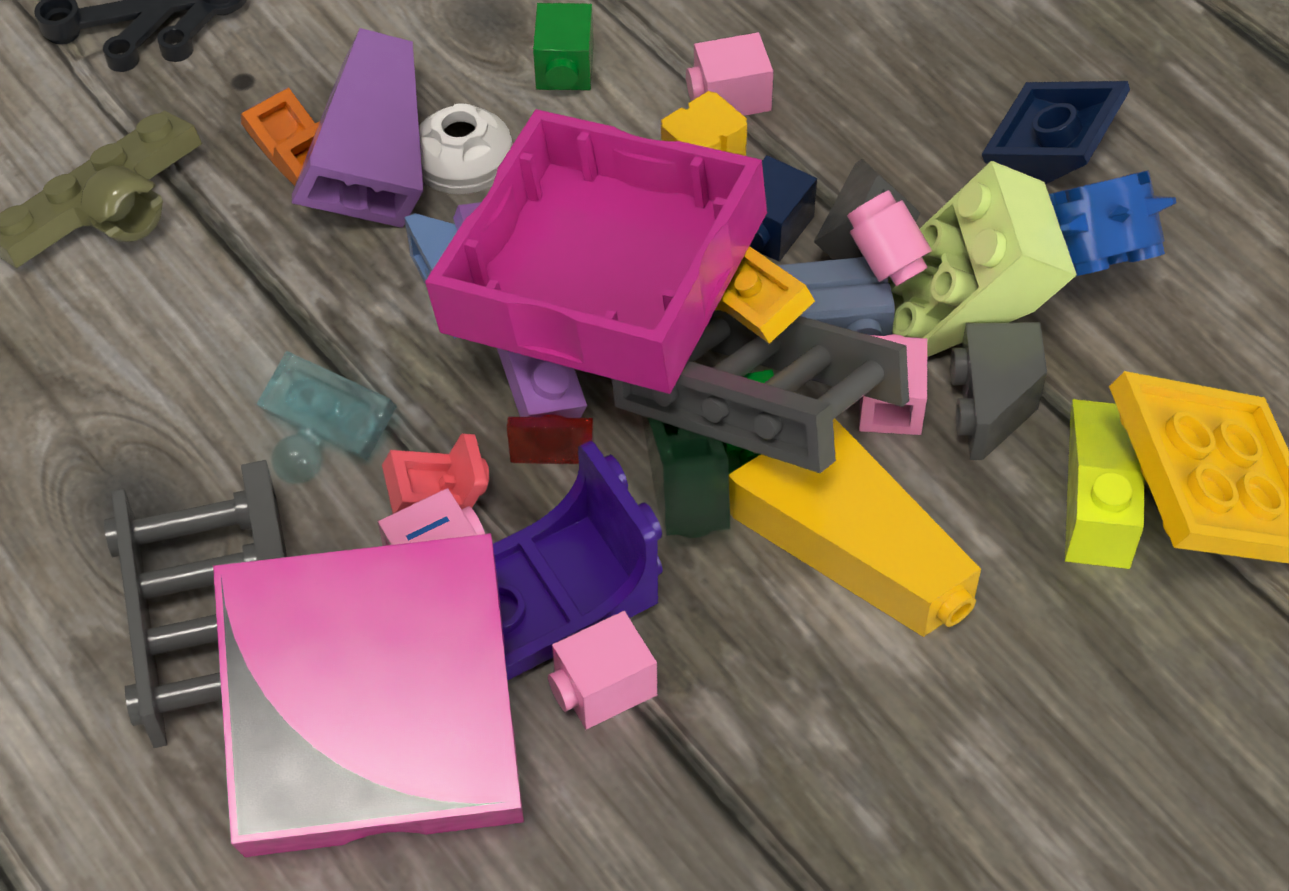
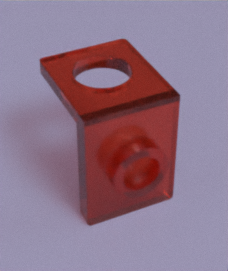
M554 414L542 417H508L507 437L510 462L579 464L578 446L588 441L594 442L593 418H566Z

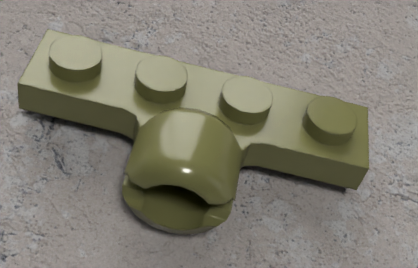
M165 110L161 113L147 116L137 124L134 131L115 143L98 148L92 153L90 160L70 173L52 178L45 184L41 192L23 204L12 206L0 213V258L18 268L73 230L82 226H92L119 242H134L148 236L156 228L161 218L163 205L161 195L151 190L156 185L149 179L202 144L195 126Z

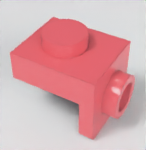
M462 433L449 454L390 450L382 464L393 514L447 488L461 509L468 506L472 508L479 496L485 493L489 482L488 464L484 458H481L475 434Z

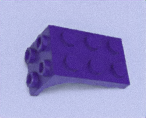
M588 441L578 446V475L564 499L547 515L532 525L493 543L505 644L507 681L553 658L552 644L624 610L628 617L631 618L658 604V575L663 573L662 564L658 556V540L662 538L660 523L647 503L643 502L638 505L628 491L627 478L617 459L611 454L604 457L593 441Z

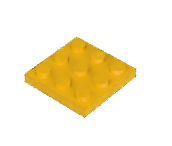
M1124 371L1109 386V389L1120 413V421L1128 433L1141 465L1142 475L1149 485L1162 517L1164 530L1170 537L1173 547L1289 564V449L1265 397Z

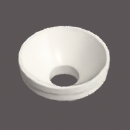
M460 103L438 110L428 116L419 125L422 180L431 188L449 194L476 193L490 188L494 183L499 165L513 145L506 124L497 115L483 108ZM455 122H468L475 126V130L464 137H452L444 132L448 125Z

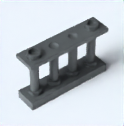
M721 310L714 311L671 394L612 379L615 407L817 473L823 472L836 461L833 420L861 397H870L900 407L909 402L906 345L799 316L769 344L727 312ZM710 350L728 355L726 359L713 368L694 362ZM759 365L780 371L765 383L744 377ZM810 380L833 386L818 399L794 393Z
M267 460L241 465L245 490L234 492V499L140 519H135L125 489L111 491L114 517L104 519V529L111 556H120L136 684L125 686V698L132 725H144L153 748L167 746L164 712L222 700L220 672L159 685L155 655L217 642L216 614L152 628L148 599L214 585L213 566L287 557L277 497ZM238 524L241 530L252 528L254 543L242 545L243 552L144 573L140 546L142 544Z

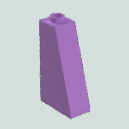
M360 28L331 91L292 192V203L403 228L405 225L404 217L411 214L423 192L413 42Z

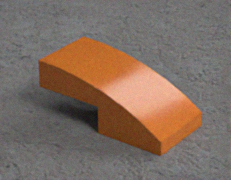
M288 87L241 113V124L269 160L295 186L319 122L315 123Z

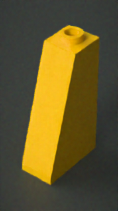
M836 419L833 420L836 461L823 472L817 473L761 454L728 474L727 511L735 520L922 637H925L942 624H945L947 627L958 624L974 608L981 568Z

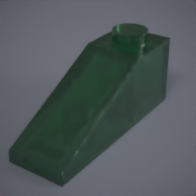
M642 416L656 501L666 536L680 535L688 538H697L708 535L712 531L730 529L729 466L722 441Z

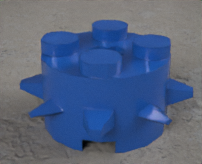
M1149 170L1049 194L1077 274L1076 276L1106 270L1112 264L1126 261L1136 262L1165 254L1162 243L1165 240L1159 212L1177 202L1176 197L1154 195Z

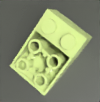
M990 161L920 228L932 249V252L922 257L928 268L898 286H895L891 277L888 278L895 304L892 334L912 338H927V357L962 343L966 323L1012 322L1035 312L1071 281L1077 274L1045 182Z

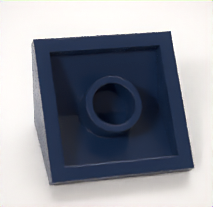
M1128 81L1026 82L981 155L984 162L988 164L990 161H994L1041 180L1045 184L1087 165L1130 92Z

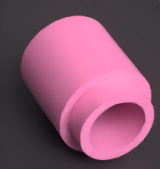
M890 190L874 197L847 215L854 227L849 233L879 282L891 277L895 286H898L928 268L922 257L932 252V249L903 200L896 202Z

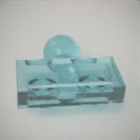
M288 351L285 352L256 404L264 412L299 428L296 435H290L281 439L274 447L271 456V464L275 474L281 480L292 484L307 482L319 472L322 457L318 446L322 439L368 460L397 408L390 398Z

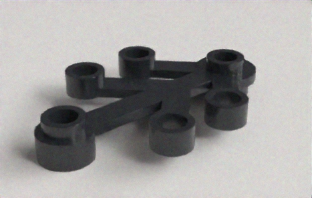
M41 0L36 5L34 14L41 34L52 43L59 45L68 44L77 39L80 29L134 20L119 35L109 38L103 45V52L108 67L116 72H126L135 68L139 63L137 48L174 12L188 10L176 25L162 29L157 36L161 55L165 60L180 62L192 55L193 44L191 39L215 15L231 14L240 9L247 0H122L79 8L76 0Z

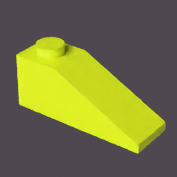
M1072 399L1065 562L1130 569L1144 528L1145 479L1141 472V465L1128 433L1120 421V413L1116 404Z

